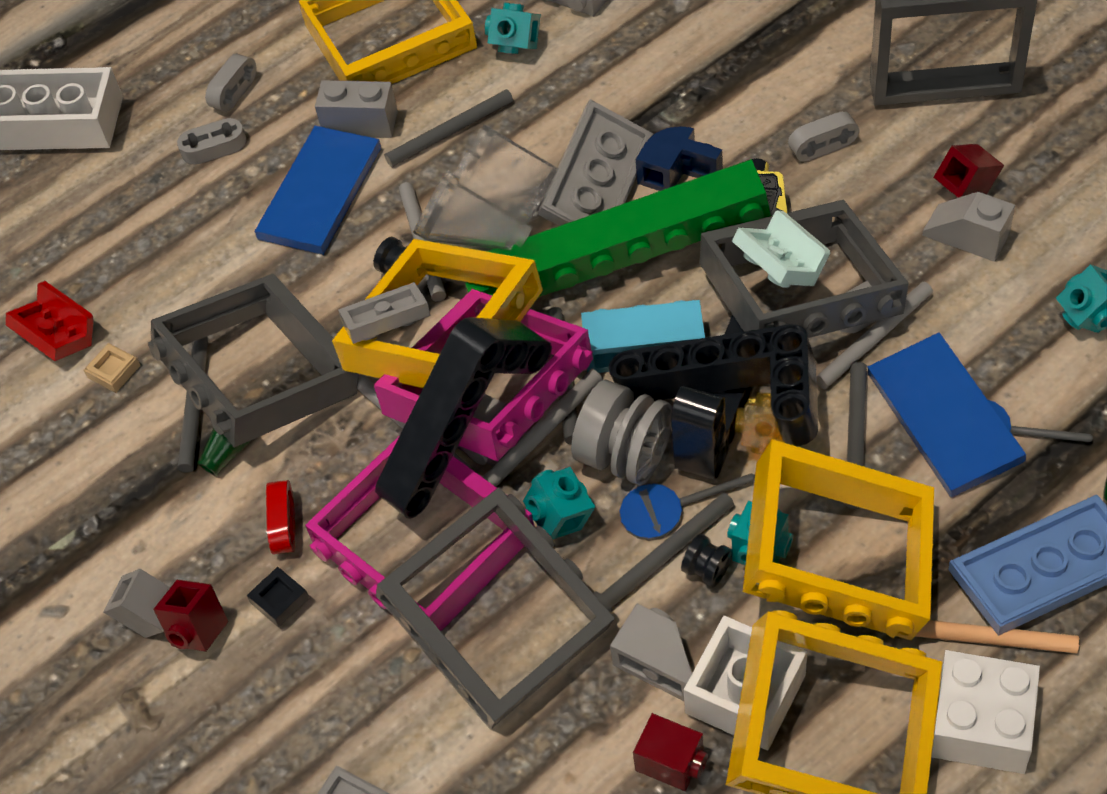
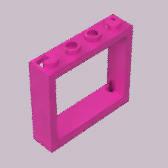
M472 289L412 348L440 354L453 328L464 318H476L492 296ZM529 309L521 323L549 341L552 345L551 354L554 356L490 423L472 417L458 446L498 462L510 448L518 443L520 437L534 422L543 416L548 407L565 393L576 377L589 367L593 360V352L591 351L588 329ZM386 374L374 384L382 414L406 424L423 388L399 383L397 377Z
M399 436L305 525L312 541L310 545L311 550L324 562L331 559L339 566L338 570L351 584L357 585L360 582L365 586L373 601L383 609L387 608L376 597L377 584L385 579V577L339 542L337 538L380 498L375 492V486ZM454 456L439 482L471 507L476 506L497 489ZM525 509L526 514L524 516L534 526L532 513ZM495 512L487 518L504 531L426 609L418 604L440 631L524 547L521 541Z

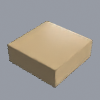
M108 343L83 371L90 380L117 393L141 365L136 357Z

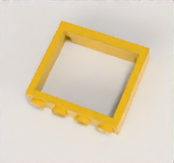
M299 0L306 28L340 81H377L394 84L477 48L473 22L457 0H432L447 23L347 65L322 26L385 0Z
M413 239L366 299L413 282L418 285L425 275H432L498 288L476 318L517 320L521 322L543 289L535 260ZM344 326L332 340L344 371L375 378H381L386 374L397 377L399 383L424 388L440 355L438 353L376 341L377 337L353 344Z
M771 439L756 463L743 592L765 598L767 602H779L800 608L808 614H820L844 621L850 626L866 627L883 632L892 638L897 636L912 640L930 620L934 487ZM780 484L907 521L905 600L773 562Z
M782 610L768 611L752 625L726 786L755 794H878L758 760L777 641L914 680L900 794H927L942 661L926 657V653L919 649H897L884 645L883 640L874 636L861 635L855 637L841 633V629L833 624H810L797 620L795 614Z

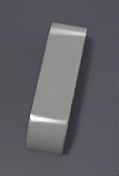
M237 53L233 54L208 84L205 95L207 105L225 112L230 111L255 78L257 69L255 60Z
M837 112L797 128L790 135L788 145L798 160L809 161L850 145L855 141L860 130L848 112Z
M227 118L184 132L179 136L177 146L183 160L188 164L195 165L235 153L245 146L247 140L240 121Z

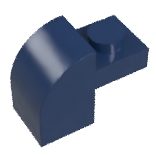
M670 127L655 133L647 140L635 159L637 184L658 191L676 186L683 174L699 178L723 169L722 149L695 141L694 128Z

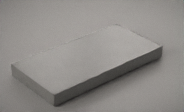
M590 99L581 114L537 214L561 226L624 204L637 175L635 159L653 133Z

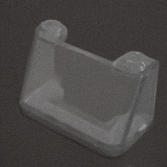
M484 124L478 131L470 150L468 149L465 152L456 170L453 173L447 170L441 177L413 233L426 241L502 250H511L515 244L522 247L533 229L528 223L542 203L557 167Z

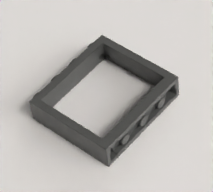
M875 0L869 79L874 106L1021 93L1037 0ZM1017 8L1008 62L888 73L893 19Z
M844 199L788 212L787 214L822 244L837 241L866 281L868 280L871 287L767 313L761 311L732 267L749 263L743 256L744 252L732 240L738 227L767 229L772 217L701 233L700 265L743 331L796 324L802 326L806 330L808 338L904 314L908 281Z
M274 274L151 320V341L148 342L151 354L156 360H161L169 369L173 381L185 388L190 395L193 405L206 413L215 431L219 435L223 434L233 447L357 394L359 374L343 370L332 342L334 338ZM266 314L322 376L237 411L183 346Z
M500 487L378 583L376 589V597L490 730L603 634L615 619L611 614L612 607L607 599L597 591L591 592L582 581L583 574L577 565L568 558L565 560L561 558L553 549L555 546L554 541L546 530L540 526L535 528L524 516L526 511L521 502L512 494L507 496ZM493 512L499 516L591 621L501 699L497 698L402 587Z

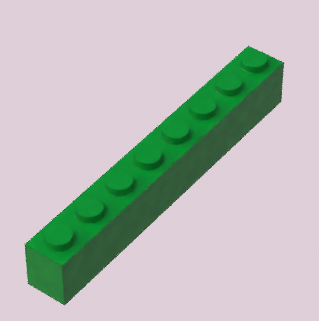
M750 159L486 252L535 260L543 289L539 295L540 297L561 289L571 288L578 283L598 276L608 275L615 270L636 263H643L650 258L664 253L683 249L690 244L701 241V233L771 217L766 191L754 163ZM465 282L468 293L474 289L493 296L498 289L496 287Z

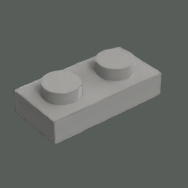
M415 282L338 309L341 322L353 344L362 340L373 339L381 333L401 326L412 325L417 320L431 316L427 301Z

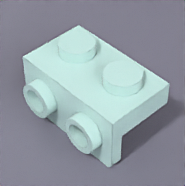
M778 210L775 211L767 229L738 227L732 240L744 252L743 256L745 259L755 265H759L768 273L767 277L771 282L785 288L790 287V285L814 286L830 255V250L787 213Z

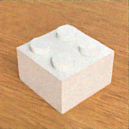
M723 615L684 688V704L686 714L734 735L752 627ZM777 641L760 744V747L767 751L806 676L807 651Z
M945 650L931 757L1025 774L1032 752L1040 666Z

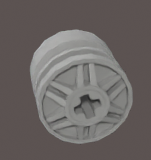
M606 379L599 381L585 400L577 418L572 436V458L577 462L600 471L607 468L611 463V472L616 477L623 478L626 476L627 480L639 486L645 484L653 475L666 449L672 429L671 417L673 406L663 400L654 402V399L646 394L639 396L634 401V392L630 388Z

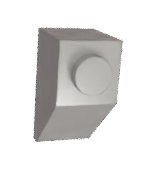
M975 192L938 204L926 224L922 236L995 262L1010 235L1015 204L981 192Z
M637 603L610 645L613 666L684 701V688L692 672L676 622L666 612L658 608L648 609Z

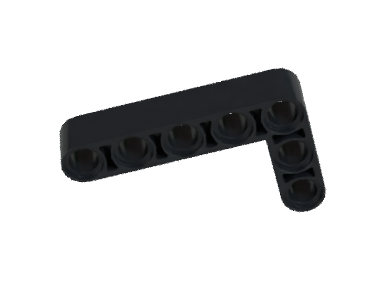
M733 315L724 335L744 332ZM685 386L680 387L674 401L671 417L675 469L714 480L718 478L754 386L713 393Z
M475 317L461 320L451 331L375 486L377 495L408 519L415 518L421 514L429 504L494 374L536 373L548 361L552 352L551 343L517 320Z
M796 324L627 350L614 356L608 367L614 383L628 387L634 392V401L643 394L651 396L654 401L676 398L681 386L713 393L771 384V410L782 440L790 445L802 446L811 442L818 433L816 361L806 330Z

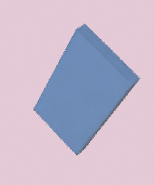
M1096 494L951 560L948 570L999 636L1107 585V505Z

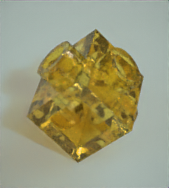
M757 393L756 398L749 397L745 408H738L735 432L742 433L741 446L751 447V452L756 454H763L771 439L784 442L771 410V393ZM761 421H766L771 426H766Z

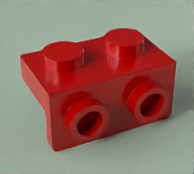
M47 281L37 284V301L6 312L5 325L54 361L92 346L94 325L92 313Z

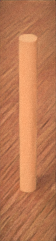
M929 620L915 636L1078 654L1079 636L1012 629L998 636L990 626Z

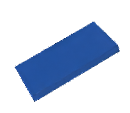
M314 126L254 232L257 239L324 255L381 150L380 140Z
M940 332L867 366L868 375L951 498L1026 462V453Z

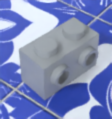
M321 81L315 103L320 127L367 137L392 138L398 110L391 82Z

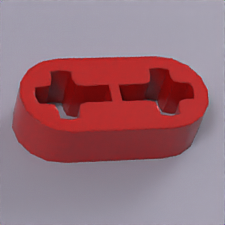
M289 480L267 483L266 516L270 551L273 555L294 552L295 508L291 483Z

